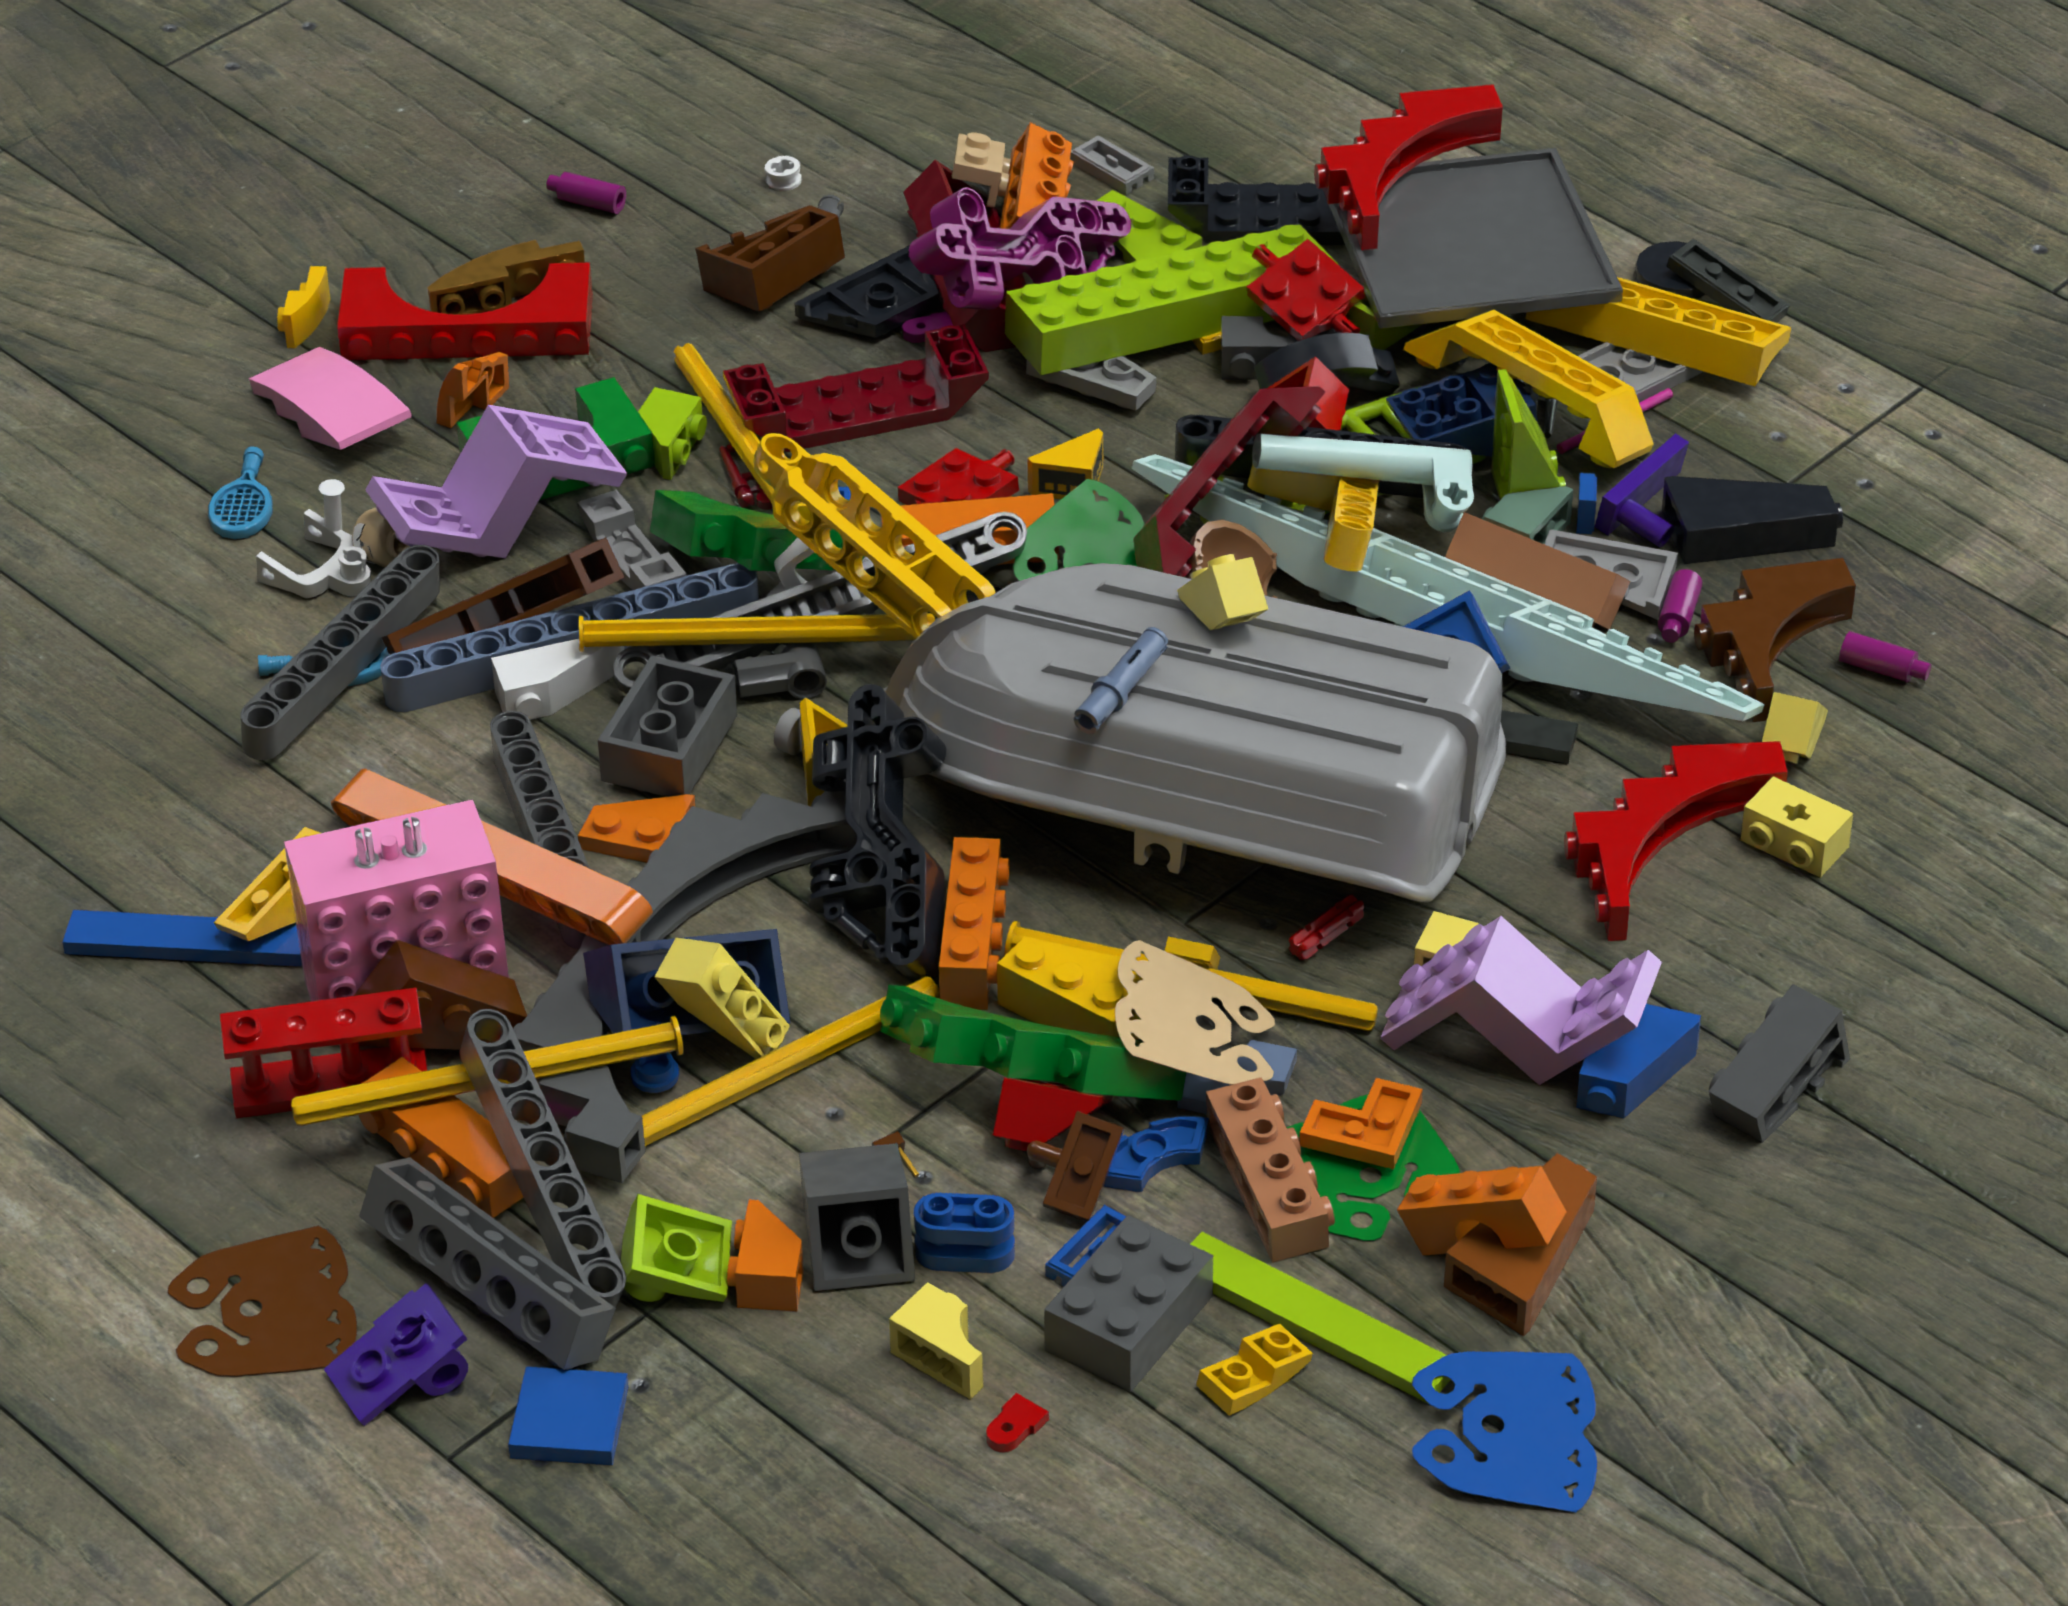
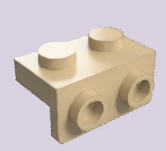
M981 133L959 134L957 139L952 178L988 185L986 207L989 208L995 207L997 196L1005 197L1011 159L1004 157L1005 143L992 141L988 136Z

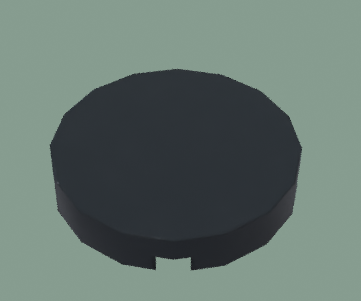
M1661 242L1647 247L1639 254L1635 268L1637 283L1692 299L1706 295L1666 267L1669 256L1684 246L1685 242Z

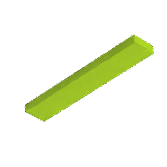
M1203 1231L1190 1243L1213 1255V1294L1273 1325L1280 1323L1291 1334L1428 1403L1413 1387V1377L1418 1371L1446 1356V1354ZM1438 1376L1432 1381V1386L1435 1391L1440 1393L1451 1379L1445 1376Z

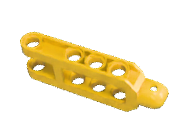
M771 433L761 439L754 454V469L763 480L774 488L771 496L774 518L915 639L929 627L927 621L928 612L940 618L961 605L968 603L966 598L967 590L974 592L978 599L990 597L996 593L994 587L986 578L843 457L828 453L810 455L794 440L782 434ZM785 448L790 449L792 454L791 459L785 456ZM838 480L845 482L849 487L851 493L850 500L845 499L840 494ZM801 502L805 503L810 511V521L803 519L798 511V504ZM870 507L875 508L881 514L883 520L882 527H878L871 520ZM830 529H834L840 534L843 540L842 549L833 544L830 538ZM902 535L908 536L913 541L915 546L914 555L904 549ZM863 556L872 561L875 567V576L869 575L864 570L862 565Z

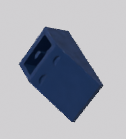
M1488 363L1478 369L1456 376H1448L1440 381L1419 388L1407 389L1400 394L1386 398L1387 405L1411 439L1454 443L1470 450L1472 455L1492 457L1497 387L1496 365ZM1511 378L1538 423L1535 402L1518 379Z

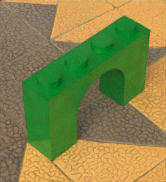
M615 377L575 388L578 421L588 422L627 474L655 466L652 432ZM481 416L457 422L460 454ZM552 477L539 501L587 487L590 484L568 478L563 481Z

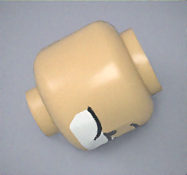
M376 508L365 511L358 518L353 528V546L359 547L366 552V562L387 567L403 550L410 547L397 539L391 525Z

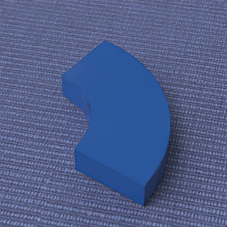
M1195 1116L1166 1118L1150 1122L1149 1128L1129 1137L1123 1135L1103 1187L1142 1192L1148 1180L1163 1169L1180 1164L1200 1165L1209 1131V1118Z

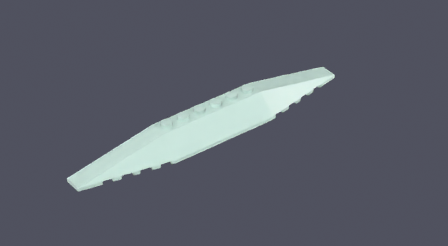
M1157 454L1134 460L1132 465L1134 471L1168 494L1173 491L1192 468L1190 465ZM1224 478L1223 482L1218 480L1208 494L1192 509L1209 521L1226 520L1238 523L1257 534L1272 552L1277 554L1276 566L1302 584L1318 590L1320 597L1333 602L1344 601L1356 606V611L1364 616L1372 618L1382 617L1394 622V625L1403 627L1470 590L1510 666L1508 674L1517 680L1527 682L1534 680L1738 721H1745L1762 713L1763 703L1719 681L1711 683L1699 678L1700 672L1685 664L1679 665L1678 669L1661 662L1663 653L1651 647L1645 648L1644 653L1627 645L1629 636L1615 629H1609L1606 635L1592 628L1594 619L1585 614L1373 528L1361 571H1345L1328 565L1323 559L1329 523L1328 520L1324 519V510L1306 505L1304 511L1301 512L1281 505L1282 499L1265 495V499L1246 492L1243 490V483Z

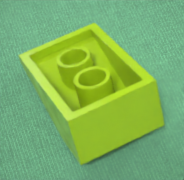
M1498 370L1491 472L1500 500L1509 493L1566 486L1564 477L1557 476L1558 461L1555 450H1549L1543 431L1507 370Z

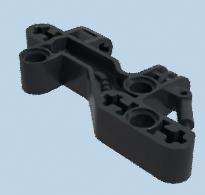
M867 684L858 688L849 700L848 727L818 734L813 740L812 783L816 788L824 791H846L845 817L857 833V843L853 849L846 853L821 858L810 864L809 873L813 877L810 882V890L813 894L809 897L808 905L812 910L823 913L826 920L834 928L839 929L865 950L872 949L882 963H892L909 981L914 983L924 977L935 979L939 975L944 927L945 876L939 863L903 823L904 778L925 775L937 770L945 760L946 747L942 740L922 719L918 717L905 718L904 712L880 686ZM886 906L885 944L881 945L876 941V935L852 916L853 911Z

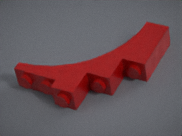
M1494 84L1399 93V107L1393 110L1392 117L1361 120L1360 136L1354 137L1352 145L1321 147V164H1315L1314 167L1317 189H1323L1328 204L1339 203L1342 211L1347 210L1349 233L1351 235L1356 234L1361 250L1378 248L1380 216L1378 207L1385 193L1402 175L1418 164L1442 153L1469 145L1500 141L1503 106Z
M1780 741L1671 746L1669 765L1662 766V777L1623 779L1621 798H1614L1613 811L1574 812L1572 831H1566L1564 834L1566 859L1574 860L1577 878L1589 877L1590 889L1598 890L1599 894L1595 895V916L1597 922H1604L1608 941L1627 940L1630 892L1643 868L1664 846L1686 831L1715 818L1744 811V806L1772 777L1787 782L1788 771Z

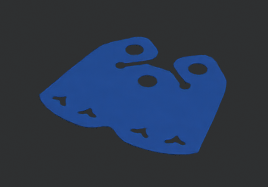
M1541 1352L1452 1353L1418 1371L1413 1377L1412 1385L1430 1406L1442 1410L1455 1407L1474 1391L1473 1387L1477 1384H1482L1487 1388L1484 1394L1480 1393L1463 1408V1435L1480 1453L1487 1455L1486 1462L1476 1461L1470 1449L1453 1432L1446 1429L1430 1431L1412 1448L1413 1457L1417 1463L1442 1483L1452 1489L1472 1495L1570 1512L1580 1510L1590 1498L1596 1480L1597 1457L1593 1446L1585 1438L1583 1431L1595 1416L1596 1404L1590 1377L1581 1361L1572 1353ZM1567 1366L1570 1367V1375L1575 1378V1383L1561 1376ZM1438 1376H1445L1454 1382L1455 1387L1452 1392L1442 1394L1434 1390L1432 1381ZM1575 1398L1579 1399V1402L1575 1405L1578 1410L1577 1414H1574L1572 1409L1566 1405V1403L1572 1402ZM1488 1415L1498 1416L1504 1422V1429L1499 1433H1490L1482 1427V1419ZM1439 1445L1448 1446L1454 1451L1455 1458L1450 1463H1439L1433 1458L1432 1450ZM1574 1450L1579 1452L1577 1461L1581 1464L1580 1467L1567 1459L1573 1454ZM1577 1482L1578 1486L1572 1490L1573 1498H1570L1568 1492L1563 1487Z

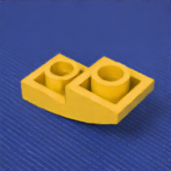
M310 266L307 283H301L299 291H288L285 307L278 308L279 332H285L287 348H296L303 343L319 326L325 316L331 300L326 266Z
M1279 1323L1242 1338L1237 1355L1201 1369L1196 1386L1230 1416L1258 1402L1286 1383L1311 1361L1313 1353Z

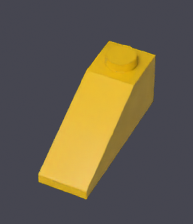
M304 827L294 839L320 834V832ZM285 848L215 920L214 924L217 929L251 941L296 922Z

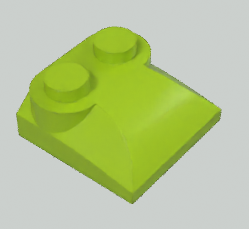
M638 1194L630 1208L622 1240L621 1265L626 1276L624 1289L634 1298L646 1302L657 1301L666 1293L724 1302L728 1292L727 1273L730 1258L732 1220Z

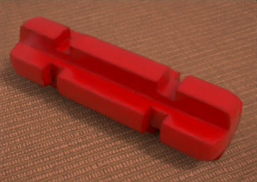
M1346 895L1335 904L1336 907H1330L1308 923L1305 928L1300 929L1289 938L1290 946L1288 949L1290 953L1296 955L1300 960H1307L1318 949L1326 946L1346 931L1348 927H1351L1364 917L1363 909L1365 906L1363 902L1357 900L1353 895Z

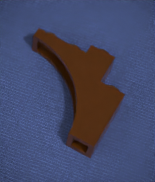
M1836 558L1742 570L1739 589L1734 590L1733 601L1702 605L1700 623L1695 624L1694 627L1697 649L1704 650L1711 667L1724 665L1727 676H1733L1737 691L1764 704L1762 713L1751 717L1752 722L1767 721L1774 692L1770 670L1780 654L1793 642L1815 629L1842 620L1852 619L1856 584L1844 559Z

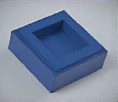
M1580 473L1576 534H1592V531H1594L1597 477H1595V474Z

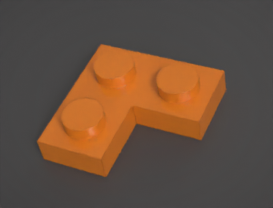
M1375 1078L1362 1111L1314 1099L1300 1131V1146L1394 1169L1422 1104L1423 1089Z

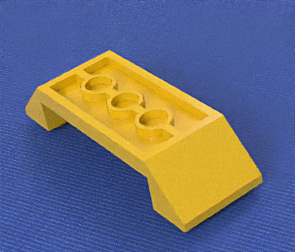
M1491 310L1410 340L1404 346L1403 350L1416 356V361L1419 364L1431 369L1442 368L1469 356L1476 359H1485L1496 365L1497 371L1506 369L1511 378L1520 379L1531 385L1532 390L1536 394L1549 399L1554 398L1567 405V410L1573 415L1580 418H1590L1578 449L1591 455L1590 459L1599 466L1616 468L1650 452L1654 445L1634 387L1496 310Z

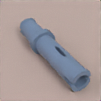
M1155 627L1146 628L1107 676H1101L1093 683L1091 694L1074 712V715H1076L1074 723L1081 731L1094 734L1113 711L1116 712L1123 708L1127 703L1128 693L1167 650L1168 638L1163 631Z

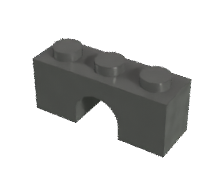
M1221 316L1222 380H1257L1254 366L1270 354L1297 342V340L1293 336H1277L1269 333L1263 326V316ZM1332 328L1330 330L1321 332L1316 336L1333 334L1338 332Z

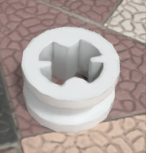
M779 156L772 158L765 164L766 183L770 188L778 191H788L795 189L801 184L800 163L794 157Z

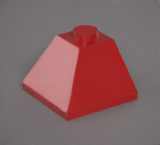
M1004 1077L993 1136L1006 1138L1004 1145L1006 1147L1027 1151V1147L1031 1142L1041 1141L1047 1143L1071 1128L1077 1111L1091 1115L1111 1102L1113 1095L1081 1093L1054 1081Z

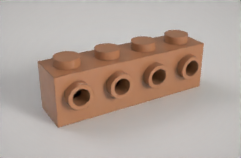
M1465 512L1445 558L1585 614L1594 619L1592 628L1596 624L1606 629L1611 628L1630 584L1628 579L1612 571Z
M1262 1077L1206 1091L1209 1130L1272 1263L1328 1248L1329 1226L1335 1223L1332 1205L1327 1196L1320 1197L1317 1191V1178L1311 1162L1303 1163L1301 1159V1148L1297 1133L1293 1127L1286 1128L1284 1124V1111L1278 1095H1270Z

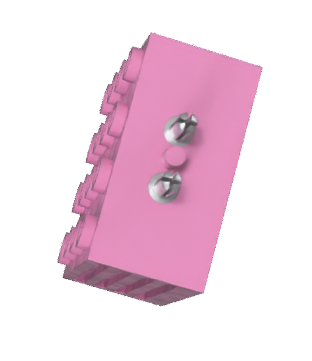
M473 800L284 842L304 980L311 1001L353 996L396 940L509 978L496 861Z

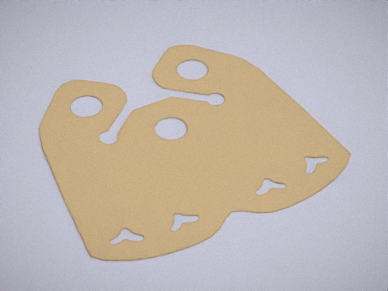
M1134 941L1125 948L1118 964V978L1128 995L1116 1003L1115 1021L1119 1037L1132 1056L1231 1085L1262 1077L1263 1081H1268L1273 1077L1274 1071L1257 1050L1250 1046L1240 1044L1220 1052V1056H1215L1210 1052V1048H1218L1231 1042L1232 1024L1221 1009L1212 1002V998L1222 1001V1006L1235 1022L1248 1032L1261 1033L1275 1026V1020L1271 1013L1246 989L1227 978L1143 941ZM1143 951L1148 961H1137L1136 958L1140 957V952ZM1132 971H1135L1143 980L1135 984L1133 982L1135 975ZM1241 1006L1252 1008L1258 1014V1019L1251 1021L1244 1018L1240 1014L1239 1008ZM1132 1009L1135 1010L1137 1016L1141 1020H1129V1018L1133 1016L1131 1012ZM1202 1015L1210 1018L1215 1024V1029L1206 1030L1200 1027L1196 1022V1017ZM1131 1033L1143 1041V1043L1139 1044V1047L1135 1046L1136 1040L1132 1037ZM1239 1057H1247L1256 1064L1257 1069L1252 1072L1246 1071L1240 1067L1237 1059Z

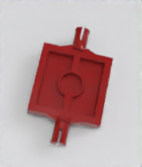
M1306 239L1289 254L1278 258L1264 244H1260L1259 249L1255 248L1252 258L1258 261L1266 271L1246 286L1247 296L1297 341L1315 337L1317 334L1332 328L1338 333H1360V328L1356 327L1345 316L1351 307L1365 297L1364 287L1312 241Z
M955 448L897 487L899 501L906 505L1010 497L1019 491L1018 476L1005 471L1006 468L1015 463L1014 456L1009 450L1006 452V449H1003L991 459L981 460Z

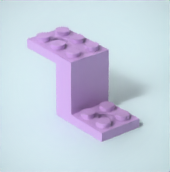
M488 405L442 487L373 476L365 491L376 504L377 511L391 525L397 539L408 546L426 545L438 548L444 552L455 550L472 553L478 557H486L488 555L506 558L552 477L563 481L568 478L585 481L593 486L604 484L620 487L627 472L588 422Z
M1500 916L1484 927L1481 924L1476 925L1466 934L1462 941L1454 946L1450 944L1443 946L1433 956L1432 960L1422 966L1415 964L1404 973L1399 982L1402 988L1398 998L1391 1004L1385 1014L1388 1021L1380 1039L1395 1050L1457 1012L1540 1085L1638 1027L1662 962L1647 950L1632 960L1628 958L1623 959L1606 976L1599 980L1592 978L1580 987Z

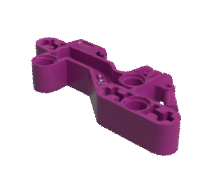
M967 187L953 193L931 208L930 218L933 229L910 243L909 256L913 265L920 272L943 276L948 296L954 306L968 309L993 310L1000 305L1003 299V281H1010L1024 272L1030 276L1033 284H1042L1059 280L1067 275L1076 276L1107 267L1105 264L1106 260L1115 254L1113 243L1130 233L1131 220L1126 210L1113 202L1051 197L1024 213L1010 229L991 228L982 198L976 191ZM1082 251L1097 252L1099 258L1093 260L1088 270H1086Z

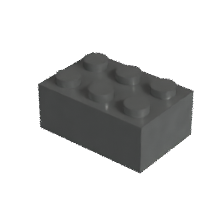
M651 656L598 739L601 781L666 797L690 794L737 717L735 675Z
M1127 1215L1044 1309L1045 1351L1131 1393L1213 1297V1255Z

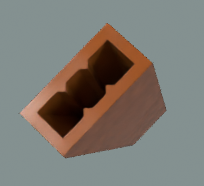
M1558 1153L1545 1163L1542 1168L1567 1212L1547 1246L1505 1249L1494 1230L1479 1222L1446 1252L1444 1287L1522 1336H1525L1531 1330L1590 1220L1595 1207L1597 1176L1590 1173L1585 1167L1575 1164Z

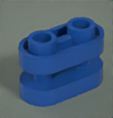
M932 1193L922 1197L915 1204V1256L922 1266L936 1271L996 1273L1008 1268L1014 1261V1209L1006 1199L995 1195Z

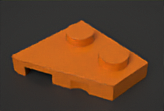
M685 794L595 805L578 834L582 850L647 863L651 853L655 849H659L668 838L673 825L676 822H680L692 806L696 807L695 795Z

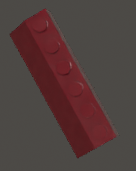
M936 159L903 192L909 207L907 213L914 221L918 231L916 233L917 238L933 229L930 218L931 208L962 188H971L980 195L984 202L991 228H1000L1001 220L996 207H986L988 197L986 193L968 181L952 178L953 171ZM1022 274L1010 281H1003V299L1000 305L993 310L968 309L954 306L948 296L943 276L934 275L935 279L933 281L936 282L937 288L944 300L943 308L950 315L953 326L965 324L975 346L984 352L1016 347L1005 335L1006 292L1023 288L1026 285Z

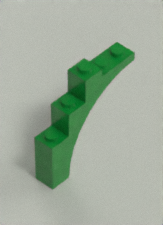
M888 985L886 999L883 1001L880 1009V1032L910 1045L909 1052L933 1063L982 1066L1007 1078L1059 1082L1081 1093L1182 1100L1187 1072L1132 1056L1125 1048L1120 1037L1018 1020L951 1003L906 986ZM1135 1039V1046L1139 1047V1044L1143 1043V1041Z

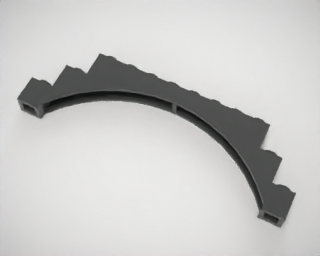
M824 791L821 796L815 797L811 807L762 793L752 808L744 811L741 820L692 806L683 819L673 825L668 838L660 848L655 849L651 853L646 866L638 876L633 877L627 884V886L639 892L649 902L653 910L650 918L627 943L663 940L690 916L716 899L750 882L784 869L846 853L853 849L857 843V833L845 817L846 791ZM587 935L572 960L561 967L557 979L546 993H541L538 996L534 1008L522 1023H518L513 1028L523 1051L608 1035L609 1026L589 999L583 956L584 952L608 946L607 944ZM608 1065L538 1078V1084L556 1123L566 1126L564 1141L568 1145L569 1152L577 1169L623 1183L646 1152L642 1116L629 1111L615 1087Z

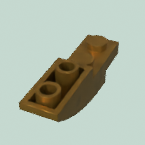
M532 240L475 258L443 275L427 287L430 311L444 314H476L512 304L511 298L528 295L539 286L546 276L549 263H585L583 246L579 240L540 249L537 240Z

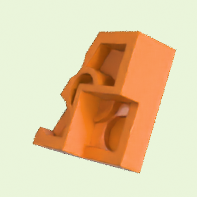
M497 352L456 364L448 372L440 389L437 403V424L452 428L473 405L484 410L488 405H493L509 388L508 355Z

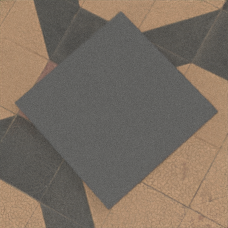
M1556 148L1429 161L1418 164L1402 175L1390 187L1378 207L1380 216L1377 249L1361 250L1356 234L1351 235L1349 233L1347 210L1342 211L1339 203L1329 204L1380 329L1469 319L1491 310L1507 315L1622 302L1623 289Z

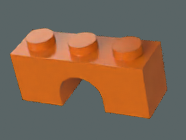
M1542 1166L1508 1167L1500 1170L1478 1172L1470 1170L1463 1173L1446 1175L1427 1174L1415 1179L1397 1209L1422 1255L1446 1254L1451 1247L1479 1222L1494 1230L1505 1249L1547 1246L1567 1212Z

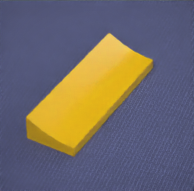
M1620 277L1617 278L1623 289L1622 302L1527 312L1525 318L1526 320L1601 342H1608L1621 348L1634 350L1638 353L1756 387L1773 358L1788 344L1792 328Z

